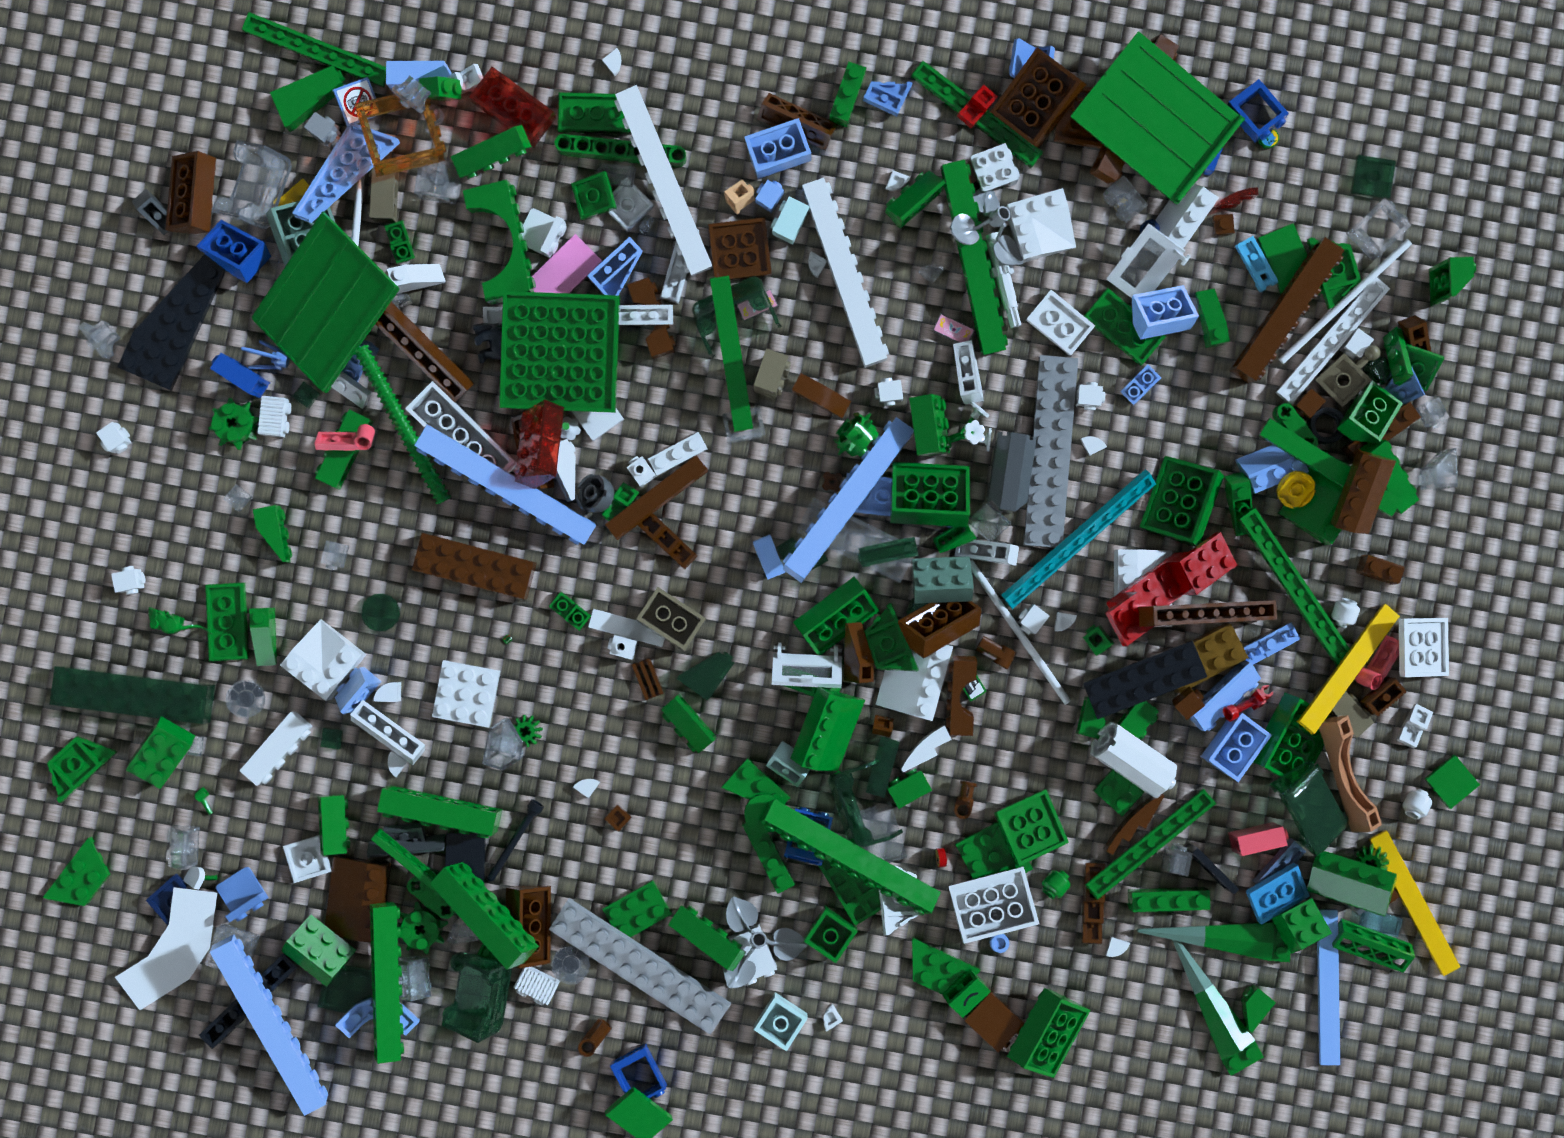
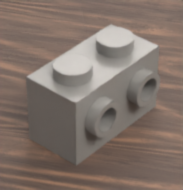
M317 112L312 115L304 126L315 139L331 151L342 136L339 131L340 127L328 116L323 118Z

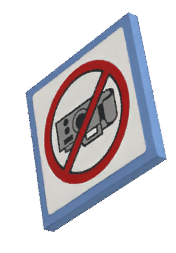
M368 77L332 89L347 127L382 115Z

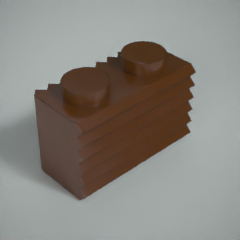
M1361 555L1356 573L1394 585L1400 583L1405 567L1371 555Z
M1387 677L1378 689L1369 692L1359 703L1371 715L1380 716V713L1383 714V711L1389 709V706H1392L1397 699H1400L1403 693L1406 694V690L1396 678Z

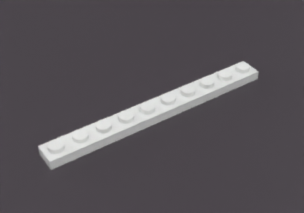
M620 305L619 325L673 324V305ZM483 307V323H502L503 307Z

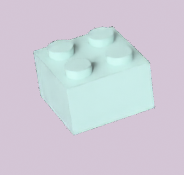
M775 992L755 1022L754 1030L787 1051L808 1019L805 1011Z

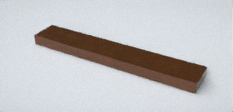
M697 456L693 457L607 522L605 526L615 539L619 540L708 472L707 467Z

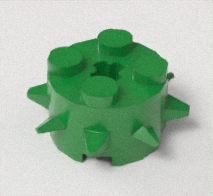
M228 398L227 404H224L219 409L213 408L214 416L208 429L214 431L220 438L219 446L230 442L236 446L237 450H241L243 442L257 439L255 432L259 417H255L249 410L251 404L249 401L243 406L235 404L232 398Z
M859 412L853 414V419L849 420L847 418L836 432L838 438L833 440L837 444V448H840L838 455H841L844 451L852 457L856 455L861 457L865 454L868 444L873 442L879 434L876 431V427L872 424L873 421L869 420L871 413L863 417Z
M419 901L415 902L414 910L411 913L400 912V916L403 919L400 929L401 938L407 944V951L414 948L429 954L430 946L434 942L444 944L445 941L441 934L443 927L449 924L448 921L441 920V917L431 909L423 908ZM423 925L425 927L423 930L425 931H421L419 926Z

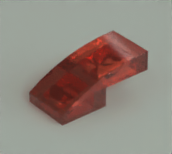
M1258 187L1237 191L1225 197L1216 205V209L1236 208L1240 204V200L1256 198L1259 195Z

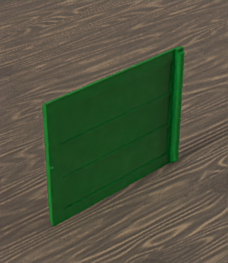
M1139 31L1070 116L1176 205L1180 203L1245 120L1243 116L1238 115Z
M322 211L252 315V320L321 391L328 393L337 377L400 288Z

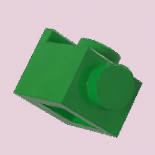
M1095 625L1091 626L1085 631L1087 635L1083 637L1096 656L1115 644L1101 625L1098 627ZM1097 635L1102 637L1101 642L1096 641Z

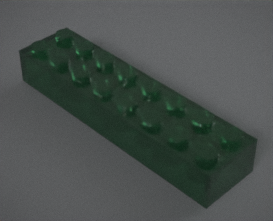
M55 666L49 705L158 719L162 716L167 720L206 724L211 721L215 685L70 666Z

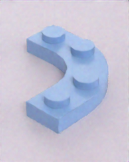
M372 997L355 1004L335 1024L348 1038L364 1023L373 1019ZM402 1004L403 1015L400 1016V1023H403V1034L406 1036L419 1023L420 1019Z

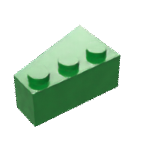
M748 757L721 787L748 800L759 794L772 795L783 804L790 799V795Z

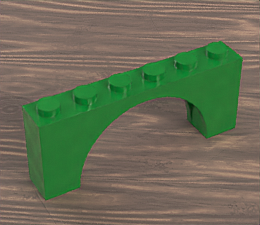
M506 179L463 190L468 211L471 213H491L501 217L507 223L513 239L512 254L506 267L496 277L482 283L485 301L490 305L502 303L503 291L534 292L536 284L534 278L530 275L532 265L530 259H527L526 256L528 246L522 237L524 227L522 222H519L520 208L518 203H515L514 196L517 195L515 186Z

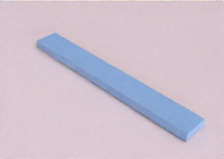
M1319 909L1332 934L1317 941L1319 1064L1340 1065L1338 949L1332 946L1333 941L1338 936V910Z

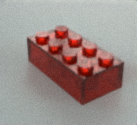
M494 67L489 69L469 96L474 105L507 129L522 125L533 148L556 119L554 111Z
M544 399L523 412L521 416L522 426L519 433L520 442L517 450L518 459L514 470L516 474L515 482L535 489L556 477L564 407Z

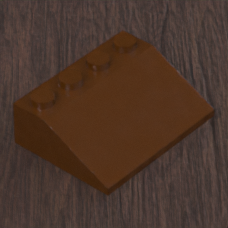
M1037 47L990 112L1032 145L1040 148L1087 84Z
M333 856L325 926L339 937L371 943L370 904L387 902L391 863Z

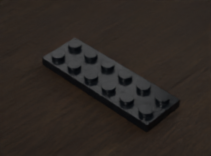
M1191 640L1086 681L1083 685L1096 718L1100 719L1207 677L1194 642Z

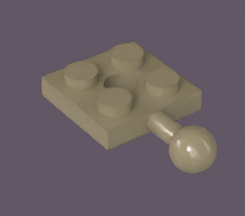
M1375 345L1368 346L1365 349L1364 356L1356 363L1343 353L1315 381L1343 407L1372 381L1361 368L1370 360L1378 359L1380 349ZM1344 374L1348 377V383L1341 386L1337 380L1340 375Z

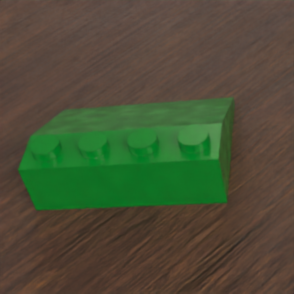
M1337 459L1338 461L1342 462L1343 464L1351 468V465ZM1308 467L1309 472L1307 473L1313 478L1316 485L1313 498L1309 503L1300 508H1289L1283 505L1277 514L1322 544L1331 545L1342 530L1335 528L1330 522L1343 488Z
M1165 456L1140 528L1187 545L1198 546L1201 543L1224 475L1216 469Z
M893 462L890 523L954 527L968 526L970 517V466Z
M817 687L790 759L804 768L817 771H838L865 699Z
M1284 692L1265 729L1272 736L1253 763L1302 788L1324 747V742L1319 729L1315 734H1311L1297 722L1309 706V703Z
M1044 988L1039 994L1033 1009L1029 1012L1024 1026L1021 1027L1017 1039L1011 1045L1007 1057L1024 1069L1054 1078L1091 1010L1055 991Z

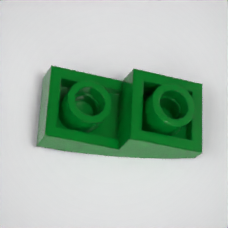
M400 220L385 225L384 227L396 264L414 259L415 255L404 221Z
M561 591L549 604L551 609L579 631L591 617L587 611Z

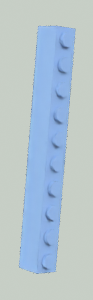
M896 417L893 422L890 420L883 428L884 434L882 436L878 435L873 441L874 447L872 450L867 449L861 457L863 459L860 465L856 464L851 470L852 476L850 479L845 478L839 486L841 491L838 495L834 493L828 501L830 503L828 508H822L817 515L819 520L816 524L811 523L805 531L808 533L804 539L800 538L794 546L796 548L794 553L791 554L789 552L783 560L785 563L783 570L800 583L803 582L913 435L914 429Z
M426 424L414 446L417 447L416 451L424 456L430 454L435 457L433 461L442 466L447 464L452 467L451 471L459 476L462 474L469 477L468 481L476 486L479 484L486 487L485 491L493 496L498 494L503 497L502 501L506 504L519 506L520 512L527 516L531 513L536 516L535 520L542 525L548 523L553 526L552 530L560 535L565 533L570 536L569 540L577 545L579 543L585 544L596 526L593 521Z
M233 934L212 945L210 954L305 1116L326 1105L328 1092L324 1085H320L317 1072L309 1066L308 1056L301 1052L298 1039L296 1037L293 1038L289 1023L287 1021L284 1022L282 1019L281 1009L278 1005H274L270 990L268 988L265 989L262 984L261 974L255 972L251 957L249 955L246 956L243 951L244 945L242 941Z

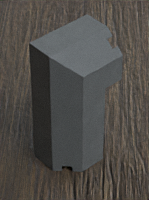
M998 432L996 434L986 499L996 512L1011 514L1027 503L1037 437L1033 436L1030 439V435L1007 432V436H1002L1003 432Z

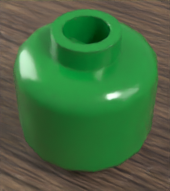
M1056 870L1050 871L1042 881V891L1051 899H1060L1071 886L1068 880L1069 876L1062 870L1059 872Z

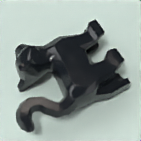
M502 323L473 325L475 335H477L474 337L476 346L481 345L484 341H489L490 348L479 351V362L484 363L489 358L501 360Z

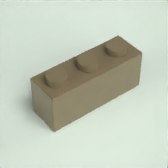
M380 161L369 171L371 185L368 186L370 204L367 205V215L374 222L394 223L397 222L399 165L395 161Z
M1323 685L1313 693L1314 696L1318 694ZM1345 691L1330 714L1333 717L1348 715L1354 733L1353 737L1358 738L1374 721L1370 718L1372 715L1365 708L1362 709L1357 704L1359 702L1358 699Z

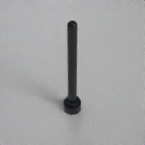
M530 800L527 805L528 812L489 873L487 877L489 882L495 880L533 817L540 814L544 809V806L538 801Z

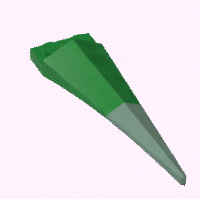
M1267 921L1262 925L1259 922L1137 929L1139 933L1267 961L1290 963V951L1273 921Z
M1172 940L1219 1058L1229 1075L1232 1076L1264 1058L1255 1039L1180 941Z

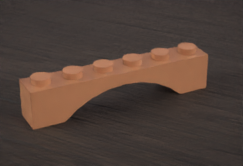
M1348 715L1328 717L1321 724L1319 730L1351 831L1372 832L1381 826L1382 823L1377 807L1363 793L1352 772L1349 750L1354 733Z

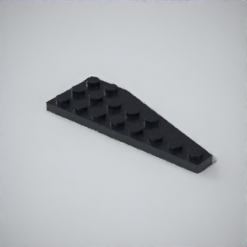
M204 254L134 330L117 367L172 391L226 270Z

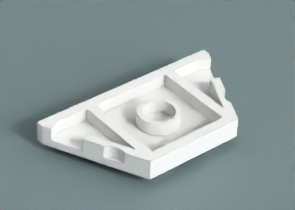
M909 871L906 872V873L910 874L911 876L917 878V875H916V874H913V873H911V872H909ZM879 889L883 935H890L894 930L902 927L909 920L919 915L913 911L914 908L909 905L903 906L899 904L896 898L881 894Z

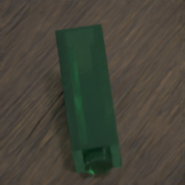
M915 537L858 548V560L862 567L919 556Z
M726 651L723 653L718 652L678 675L676 679L708 701L735 662L732 661L734 657Z

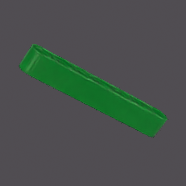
M560 134L554 141L558 153L563 156L640 164L638 157L635 155L638 147L634 148L631 141ZM566 141L569 143L565 149L559 147L562 142ZM585 143L588 145L584 151L578 149L581 144ZM662 144L671 167L679 168L686 164V152L682 147ZM599 146H606L605 152L600 153L597 151ZM623 147L626 151L624 154L619 155L616 153L617 149ZM676 153L683 155L680 160H674L673 156Z

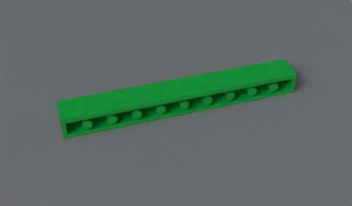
M965 160L943 164L940 169L942 179L946 182L944 188L951 220L959 214H966L973 219L975 226H978L982 222L978 221L977 217L979 207L978 203L974 202L973 199L975 188L969 180L971 175L969 164H966ZM983 227L976 230L979 234V240L972 245H964L956 240L981 356L1006 350V346H1008L1006 334L1003 335L1001 328L1004 327L1003 318L999 316L997 308H1000L999 299L994 296L993 290L996 289L994 278L990 277L989 273L992 270L990 259H986L987 244L985 240H982L981 236Z
M775 799L768 802L759 823L764 825L763 828L770 832L776 831L786 841H794L797 843V847L802 850L812 851L818 859L830 861V865L834 868H842L848 871L847 874L849 876L864 880L865 885L880 889L881 894L887 897L893 896L899 904L903 906L909 905L919 915L933 912L941 894L940 891Z

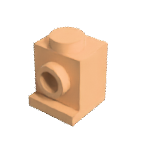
M743 179L724 191L726 203L737 215L740 213V210L755 201L754 188L750 184L747 185Z

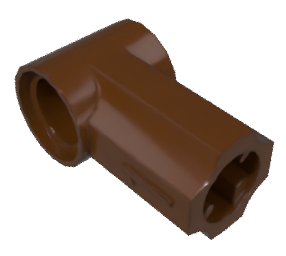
M984 636L976 648L977 652L992 659L994 663L1007 670L1017 654L1012 649L999 645Z
M599 1017L581 1039L578 1046L579 1053L584 1057L593 1055L612 1027ZM590 1042L593 1048L586 1051L583 1049L582 1044Z

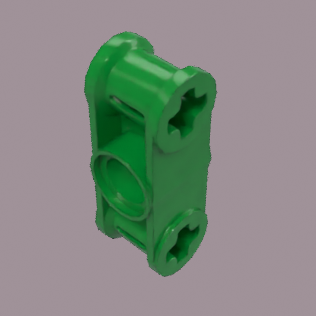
M1283 403L1273 409L1272 416L1277 423L1317 447V438L1291 404ZM1282 410L1286 411L1284 416L1281 415Z
M416 876L408 881V891L443 919H449L455 914L452 908L446 913L444 910L448 905L447 902ZM420 881V887L415 888V882Z

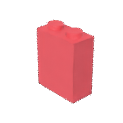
M1274 822L1228 832L1232 851L1241 856L1288 846L1287 840L1289 836L1287 830Z

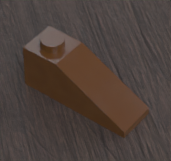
M1414 315L1397 322L1398 328L1402 329L1406 345L1409 344L1431 352L1426 321Z

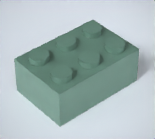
M970 556L912 559L911 575L914 604L972 601L974 587Z

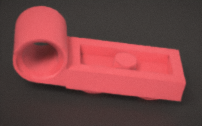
M362 424L358 427L357 432H318L315 440V449L325 451L368 450L372 445L375 430L370 425Z
M1386 635L1367 668L1363 667L1355 677V681L1372 690L1378 689L1399 656V640Z

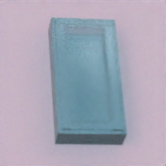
M1365 911L1362 913L1359 925L1398 937L1403 918L1387 913L1384 917Z

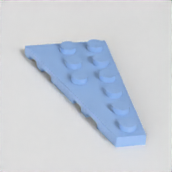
M359 124L347 127L296 206L293 215L298 219L312 223L319 217L322 211L329 208L400 144L399 139Z

